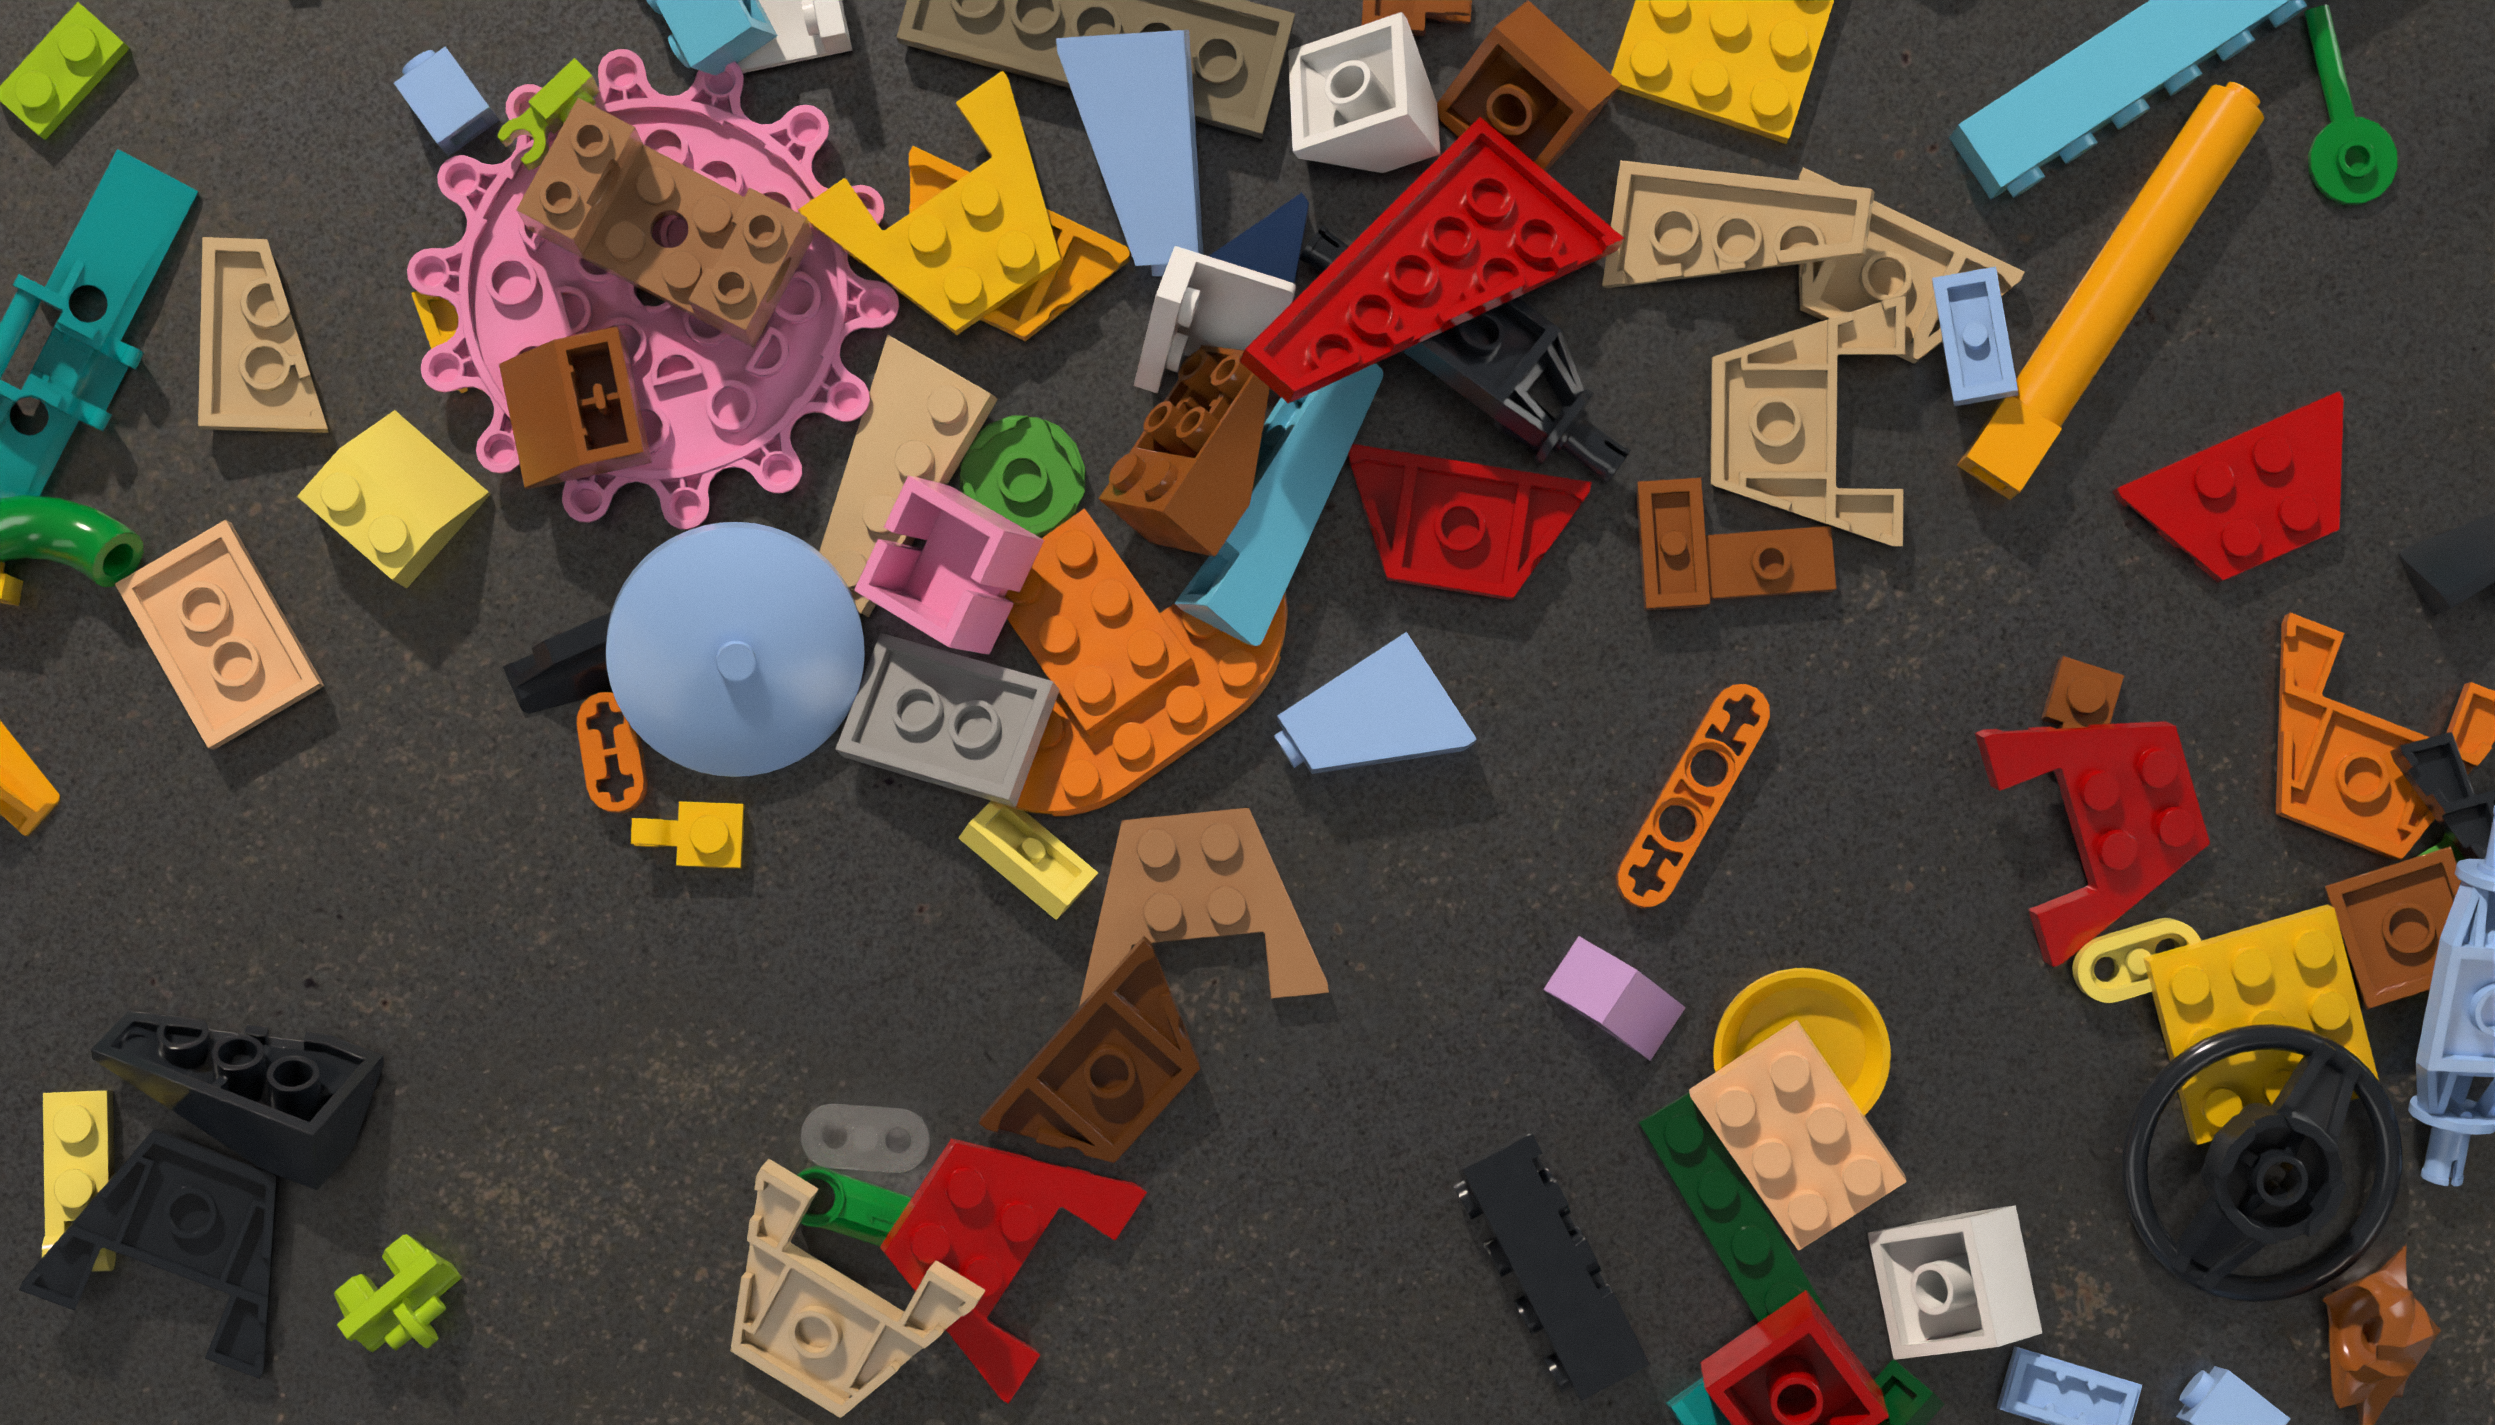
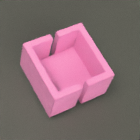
M908 475L884 528L896 534L924 539L927 542L922 550L919 547L878 539L854 591L949 648L990 655L1014 604L1006 599L1005 595L1008 590L1020 592L1044 540L950 485Z

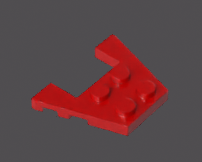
M2161 721L2094 724L2083 728L2055 729L2051 726L2028 727V730L2016 731L1984 729L1975 732L1991 787L2001 791L2053 770L2057 778L2088 885L2028 909L2043 960L2052 967L2063 964L2085 944L2095 938L2210 844L2177 728L2171 723Z
M951 1138L880 1248L915 1292L935 1260L986 1290L975 1308L964 1317L961 1316L946 1331L999 1398L1009 1404L1040 1357V1354L1033 1347L987 1319L1000 1297L1060 1207L1065 1208L1111 1239L1116 1240L1147 1192L1134 1182L1091 1174L1089 1171L1068 1166L1065 1168L1032 1160L1027 1156Z

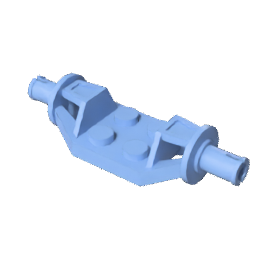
M2495 805L2485 859H2465L2458 861L2456 865L2455 875L2461 880L2439 940L2416 1057L2417 1095L2411 1098L2408 1108L2409 1113L2414 1118L2432 1126L2421 1176L2429 1182L2442 1186H2448L2449 1177L2451 1178V1185L2460 1186L2463 1184V1171L2471 1134L2481 1135L2495 1132V1078L2478 1102L2466 1099L2474 1076L2495 1077Z

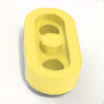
M2160 918L2093 938L2077 951L2072 966L2073 977L2079 989L2097 1001L2115 1003L2152 992L2143 958L2156 954V946L2161 940L2170 938L2175 948L2200 942L2201 939L2193 928L2178 920ZM2103 957H2110L2114 963L2113 973L2108 978L2100 980L2094 972L2095 964Z

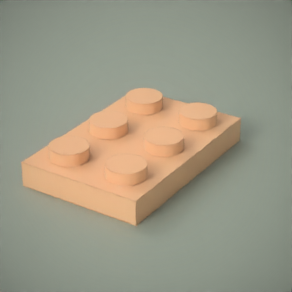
M227 520L222 521L115 583L209 749H217L324 687L323 682L235 528Z
M1795 1020L1689 1089L1691 1099L1798 1251L1907 1182L1905 1174L1798 1020Z

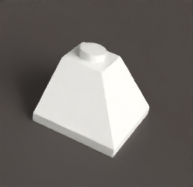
M1402 12L1288 50L1293 153L1298 159L1385 173L1440 155L1437 102L1410 25Z

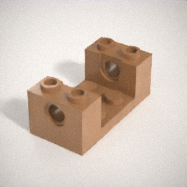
M577 98L516 209L529 231L752 348L755 347L814 238L808 219L802 214L752 188L748 189L745 197L644 145L634 126L580 98ZM674 215L681 217L688 223V235L684 242L673 248H665L658 245L653 240L655 224L665 216Z

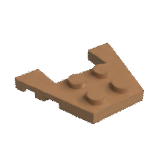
M1249 808L1121 821L1079 1007L1143 936L1151 941V943L1264 933L1271 999L1329 993L1327 980Z

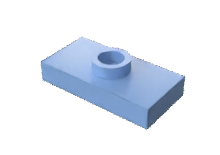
M2014 1346L1997 1409L2049 1425H2131L2142 1385Z

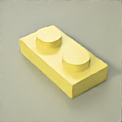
M990 801L968 823L959 836V839L1055 920L1088 888L1098 874L1095 869L1028 813L998 802Z

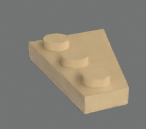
M202 237L199 429L329 433L268 240Z

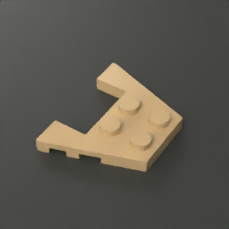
M1893 297L1712 357L1710 485L1890 546H1903V489H1847L1836 487L1838 355H1905L1906 297Z
M768 1159L756 1175L754 1190L758 1191L754 1215L749 1221L747 1241L750 1245L746 1272L741 1277L730 1351L841 1418L894 1375L916 1353L923 1348L925 1349L940 1337L950 1325L974 1309L986 1290L935 1260L925 1274L906 1310L902 1311L791 1243V1239L814 1199L818 1188Z

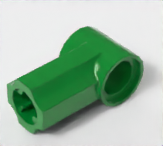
M813 1166L797 1174L798 1177L805 1181L816 1178L828 1182L835 1194L834 1205L831 1209L821 1214L806 1211L800 1223L805 1226L824 1228L877 1246H881L912 1199L911 1196L839 1174L828 1167Z

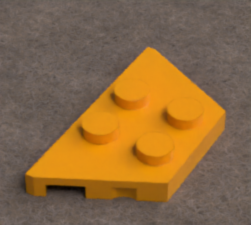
M912 146L909 152V213L970 172ZM1046 209L1062 264L980 320L1021 340L1027 341L1125 266L1132 257L1129 247Z

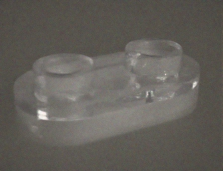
M826 1104L813 1110L805 1119L801 1129V1144L808 1158L821 1167L902 1173L918 1167L925 1160L931 1147V1134L924 1119L908 1109ZM833 1123L842 1125L847 1133L846 1142L837 1149L829 1147L824 1140L825 1129ZM895 1128L905 1129L911 1137V1144L903 1153H896L888 1146V1135Z

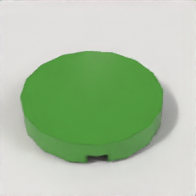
M1011 415L988 424L975 437L961 464L960 490L963 494L1036 536L1043 538L1076 515L1085 495L1086 469L1076 443L1060 426L1037 417Z

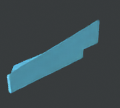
M1376 363L1289 404L1280 398L1263 425L1250 505L1215 557H1208L1174 603L1181 610L1248 645L1258 646L1262 643L1381 383L1383 371Z

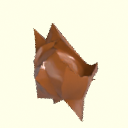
M2406 1244L2377 1272L2356 1280L2338 1291L2328 1293L2323 1298V1301L2327 1304L2329 1317L2330 1371L2334 1401L2339 1409L2356 1404L2360 1425H2374L2392 1397L2402 1398L2408 1377L2441 1331L2430 1318L2421 1302L2414 1298L2413 1291L2408 1290Z

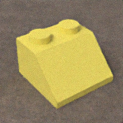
M394 410L339 448L297 497L390 579L408 588L491 493Z

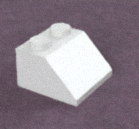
M2016 1205L1962 1213L1868 1233L1894 1360L2000 1347L2042 1334Z

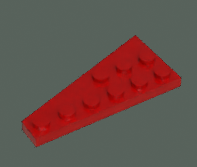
M1479 117L1244 350L1239 362L1289 404L1612 254L1619 249L1625 238L1484 119Z

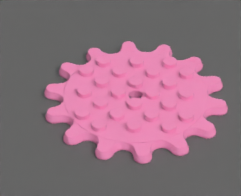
M617 49L609 52L602 58L598 66L600 92H598L594 99L596 101L595 107L634 126L644 145L745 197L748 189L752 188L798 213L799 208L828 189L815 179L812 172L814 156L823 146L829 134L828 120L824 113L815 106H796L780 120L772 124L761 125L752 122L744 115L741 109L740 97L744 85V76L741 68L735 61L726 65L725 71L716 76L698 70L694 83L687 91L680 95L666 96L659 94L651 87L647 80L643 61L636 53L628 49ZM524 84L515 88L509 94L506 101V114L509 120L522 115L530 107L528 101L542 87L534 84ZM560 129L555 134L550 131L548 135L549 149ZM528 135L518 136L515 151L503 163L494 165L484 164L474 158L459 155L447 159L442 164L437 175L438 186L443 195L459 205L465 212L467 219L466 232L462 239L454 246L444 249H423L416 253L409 261L407 275L412 287L420 294L441 297L450 301L456 308L459 319L458 328L454 336L426 353L422 359L421 374L426 384L435 391L447 393L462 388H477L484 391L491 398L494 406V416L489 427L477 441L476 447L478 460L490 472L504 474L511 472L520 465L499 364L554 339L618 326L627 342L652 463L566 481L562 503L569 516L578 522L590 523L599 520L606 514L613 495L620 487L628 483L640 482L649 485L656 491L660 498L664 518L671 526L680 530H691L700 526L708 516L710 504L708 491L710 482L716 474L724 469L740 468L752 474L758 484L768 492L773 494L789 492L798 485L802 476V465L792 448L790 440L791 430L796 421L806 414L816 412L826 414L842 422H851L860 418L867 411L870 403L869 391L866 384L850 373L842 364L840 358L841 345L845 337L855 330L883 328L891 324L898 314V296L894 289L886 283L866 280L857 276L849 266L848 253L819 230L817 231L810 226L814 238L755 347L752 348L667 302L659 306H644L637 298L638 287L529 231L516 209L540 167L528 170L521 161L524 154L533 147L534 140ZM852 186L879 225L885 211L884 202L880 194L870 186ZM674 215L661 218L653 229V240L665 248L679 246L688 235V223L681 217Z

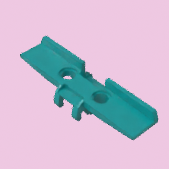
M119 149L116 150L45 287L18 274L12 285L18 290L0 322V379L40 303L48 307L50 306L61 313L21 390L0 380V498L20 495L39 496L78 421L104 432L112 414L106 412V409L128 367L136 370L144 355V352L121 342V339L198 191ZM86 285L97 287L103 292L107 301L106 312L102 318L89 323L79 321L73 316L69 308V299L73 291ZM31 397L38 399L45 405L48 411L47 425L41 432L35 435L22 434L14 429L11 424V408L22 398Z

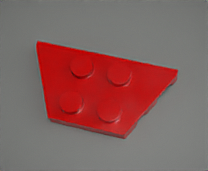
M2340 391L2335 392L2122 485L2112 492L2118 502L2124 507L2129 505L2158 529L2156 533L2173 547L2183 549L2194 559V563L2200 569L2220 583L2339 530L2344 399Z
M1352 444L1347 455L1387 581L1513 600L1588 496L1591 488V482L1357 444Z

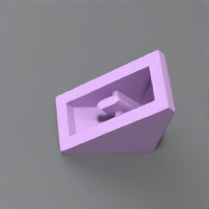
M1578 936L1543 989L1649 1061H1651L1686 1008L1637 969Z

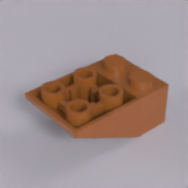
M1201 345L1197 351L1187 357L1179 369L1178 381L1164 402L1158 404L1148 414L1144 422L1143 433L1129 454L1119 459L1109 474V484L1098 499L1150 543L1215 557L1250 505L1270 387L1239 362L1244 350Z

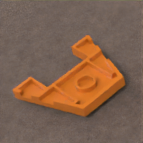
M2293 613L2286 614L2281 624L2276 815L2392 860H2402L2434 821L2435 817L2397 767L2390 752L2400 745L2430 737L2324 697L2322 693L2345 633ZM2473 682L2464 684L2446 732L2453 733L2467 775L2474 767L2481 763L2495 742V691Z

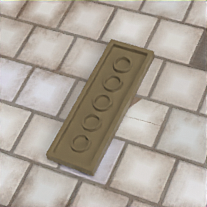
M907 0L896 38L899 44L1070 88L1057 53L1056 38L1189 29L1195 121L1263 139L1294 25L1295 13L1246 0Z

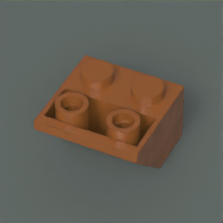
M618 326L554 339L499 364L526 490L652 463L627 342Z

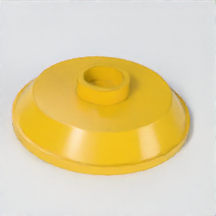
M1793 968L1777 971L1754 981L1733 999L1725 1010L1715 1034L1713 1047L1715 1072L1795 1020H1798L1862 1114L1865 1116L1874 1106L1884 1089L1889 1074L1891 1061L1890 1041L1879 1010L1872 1000L1855 984L1841 976L1824 970Z

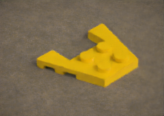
M1001 71L956 102L958 110L986 148L991 158L886 230H881L846 178H843L798 209L800 214L807 217L810 226L822 232L842 247L846 253L861 264L866 265L890 283L894 289L956 335L1062 264L1010 82L1004 71Z

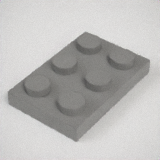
M880 633L835 750L844 758L1016 808L1060 689L1050 680Z

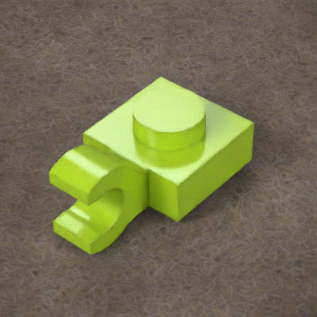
M574 58L528 101L530 107L522 115L509 120L502 126L498 133V138L505 147L509 146L521 135H528L533 138V147L521 158L523 165L528 170L535 169L542 164L549 151L548 135L550 131L555 134L563 126L577 98L595 106L596 101L593 97L600 90L593 76Z

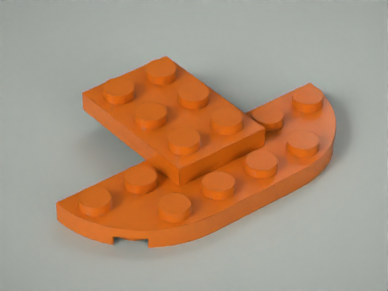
M1085 508L1041 538L1044 542L1020 592L1008 590L1005 595L1006 599L1014 603L1007 620L1049 680L1053 681L1060 691L1015 809L1033 813L1052 814L1056 817L1082 814L1102 808L1130 793L1247 710L1266 688L1281 659L1280 652L1288 620L1286 592L1262 643L1258 646H1252L1184 612L1176 604H1172L1159 613Z

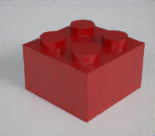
M1807 1290L1700 1362L1705 1390L1732 1425H1878L1889 1417L1882 1390Z

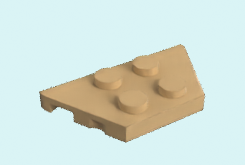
M1804 167L1797 179L1798 181L1840 185ZM1873 200L1865 256L1799 264L1800 310L1824 321L1893 297H1906L1905 355L1896 356L1915 364L1943 342L1932 278L1996 266L2002 297L2021 281L2025 272Z

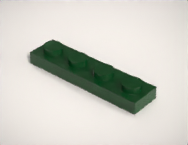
M1690 1092L1637 1122L1756 1322L1759 1323L1805 1290H1807L1824 1314L1828 1313L1749 1180L1691 1099Z

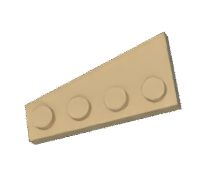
M887 335L869 392L870 403L867 411L861 417L819 551L840 573L851 591L858 611L867 617L872 613L876 603L857 593L854 589L877 540L882 539L911 546L916 539L915 537L893 533L884 528L908 475L948 485L998 400L991 393L890 335Z

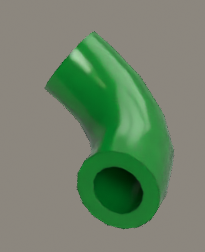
M20 495L0 498V562L21 558L50 560L76 569L102 587H114L115 583L134 573L141 562L144 548L140 536L126 525L95 508L52 497Z

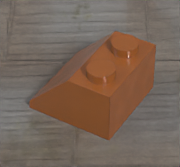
M1527 0L1492 29L1437 102L1438 119L1460 137L1481 117L1547 172L1587 129L1622 84Z

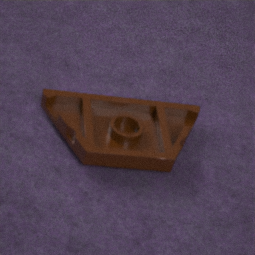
M1145 936L1139 940L979 1117V1124L994 1132H998V1129L1032 1137L1036 1139V1143L1059 1149L1064 1147L1081 1150L1086 1156L1115 1163L1200 1070V1061L1151 941Z

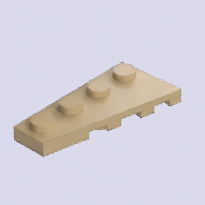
M1620 160L1611 227L1625 239L1616 252L1606 256L1602 286L1608 289L1865 256L1875 192L1869 188Z

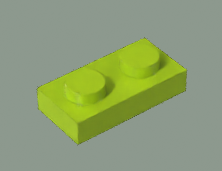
M77 2L0 85V101L36 134L46 140L130 48L84 6Z

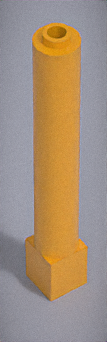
M2228 82L2225 87L2220 85H2211L2016 378L2018 395L2003 398L1997 404L1957 466L2009 500L2021 492L2062 430L2061 426L2264 121V115L2258 108L2260 100L2252 91L2235 82Z

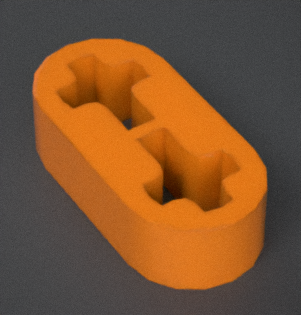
M600 692L585 700L577 713V731L586 787L590 799L598 807L611 813L624 814L635 810L643 802L647 794L648 779L641 737L624 717V724L614 727L613 733L616 748L607 749L604 733L600 730L592 729L591 720L601 717V706L609 704L611 711L615 714L623 715L613 693ZM614 757L618 758L621 774L633 777L634 787H628L624 790V800L616 802L613 794L601 791V782L611 779L609 758Z

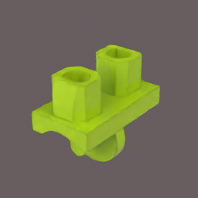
M405 1234L387 1247L382 1255V1258L395 1276L380 1289L375 1286L369 1277L359 1274L351 1277L334 1292V1296L345 1317L337 1326L346 1339L351 1342L354 1339L372 1353L386 1341L397 1351L412 1337L423 1347L430 1348L438 1341V1335L430 1322L446 1310L439 1297L462 1279L452 1263L426 1249L420 1242Z

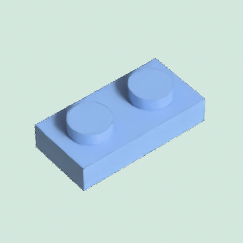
M1996 266L1932 278L1954 407L2017 396L2018 387Z

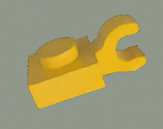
M679 802L678 821L632 818L631 844L644 847H677L676 866L742 869L745 805L735 803Z

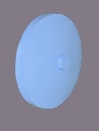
M723 522L704 525L685 531L655 548L635 567L624 582L612 608L607 629L606 663L609 681L615 700L631 727L647 744L669 760L686 768L717 776L740 777L769 773L791 765L812 753L837 730L847 716L859 690L864 668V635L860 614L851 591L840 573L828 559L803 540L785 531L756 523Z

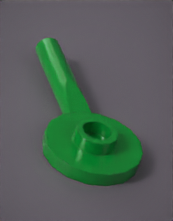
M2322 5L2304 11L2330 124L2326 125L2313 139L2308 153V172L2315 187L2329 200L2342 205H2362L2379 197L2392 184L2398 168L2397 149L2390 134L2378 123L2363 117H2355L2329 5Z

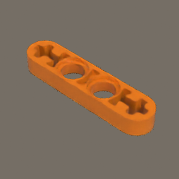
M1747 684L1732 685L1720 692L1713 700L1618 867L1616 887L1621 897L1630 905L1638 908H1652L1664 902L1673 892L1767 727L1770 718L1769 704L1764 694L1756 687ZM1744 697L1752 702L1749 713L1757 719L1754 726L1746 723L1741 725L1730 742L1743 745L1741 752L1737 756L1724 742L1706 738L1705 734L1709 727H1712L1718 735L1722 734L1730 720V714L1723 709L1724 703L1727 701L1736 704ZM1701 751L1718 753L1726 764L1724 780L1714 787L1700 785L1691 774L1690 765L1692 759ZM1670 806L1686 808L1691 812L1695 820L1693 834L1683 842L1668 840L1659 829L1660 815ZM1648 836L1661 850L1679 854L1680 859L1674 867L1667 858H1664L1655 874V878L1663 883L1661 890L1657 892L1649 889L1642 896H1639L1632 891L1636 881L1628 873L1632 866L1639 869L1645 867L1655 852L1642 848V844Z

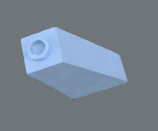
M1189 29L1056 38L1057 53L1135 266L1151 265L1152 276H1163L1174 246L1204 255Z

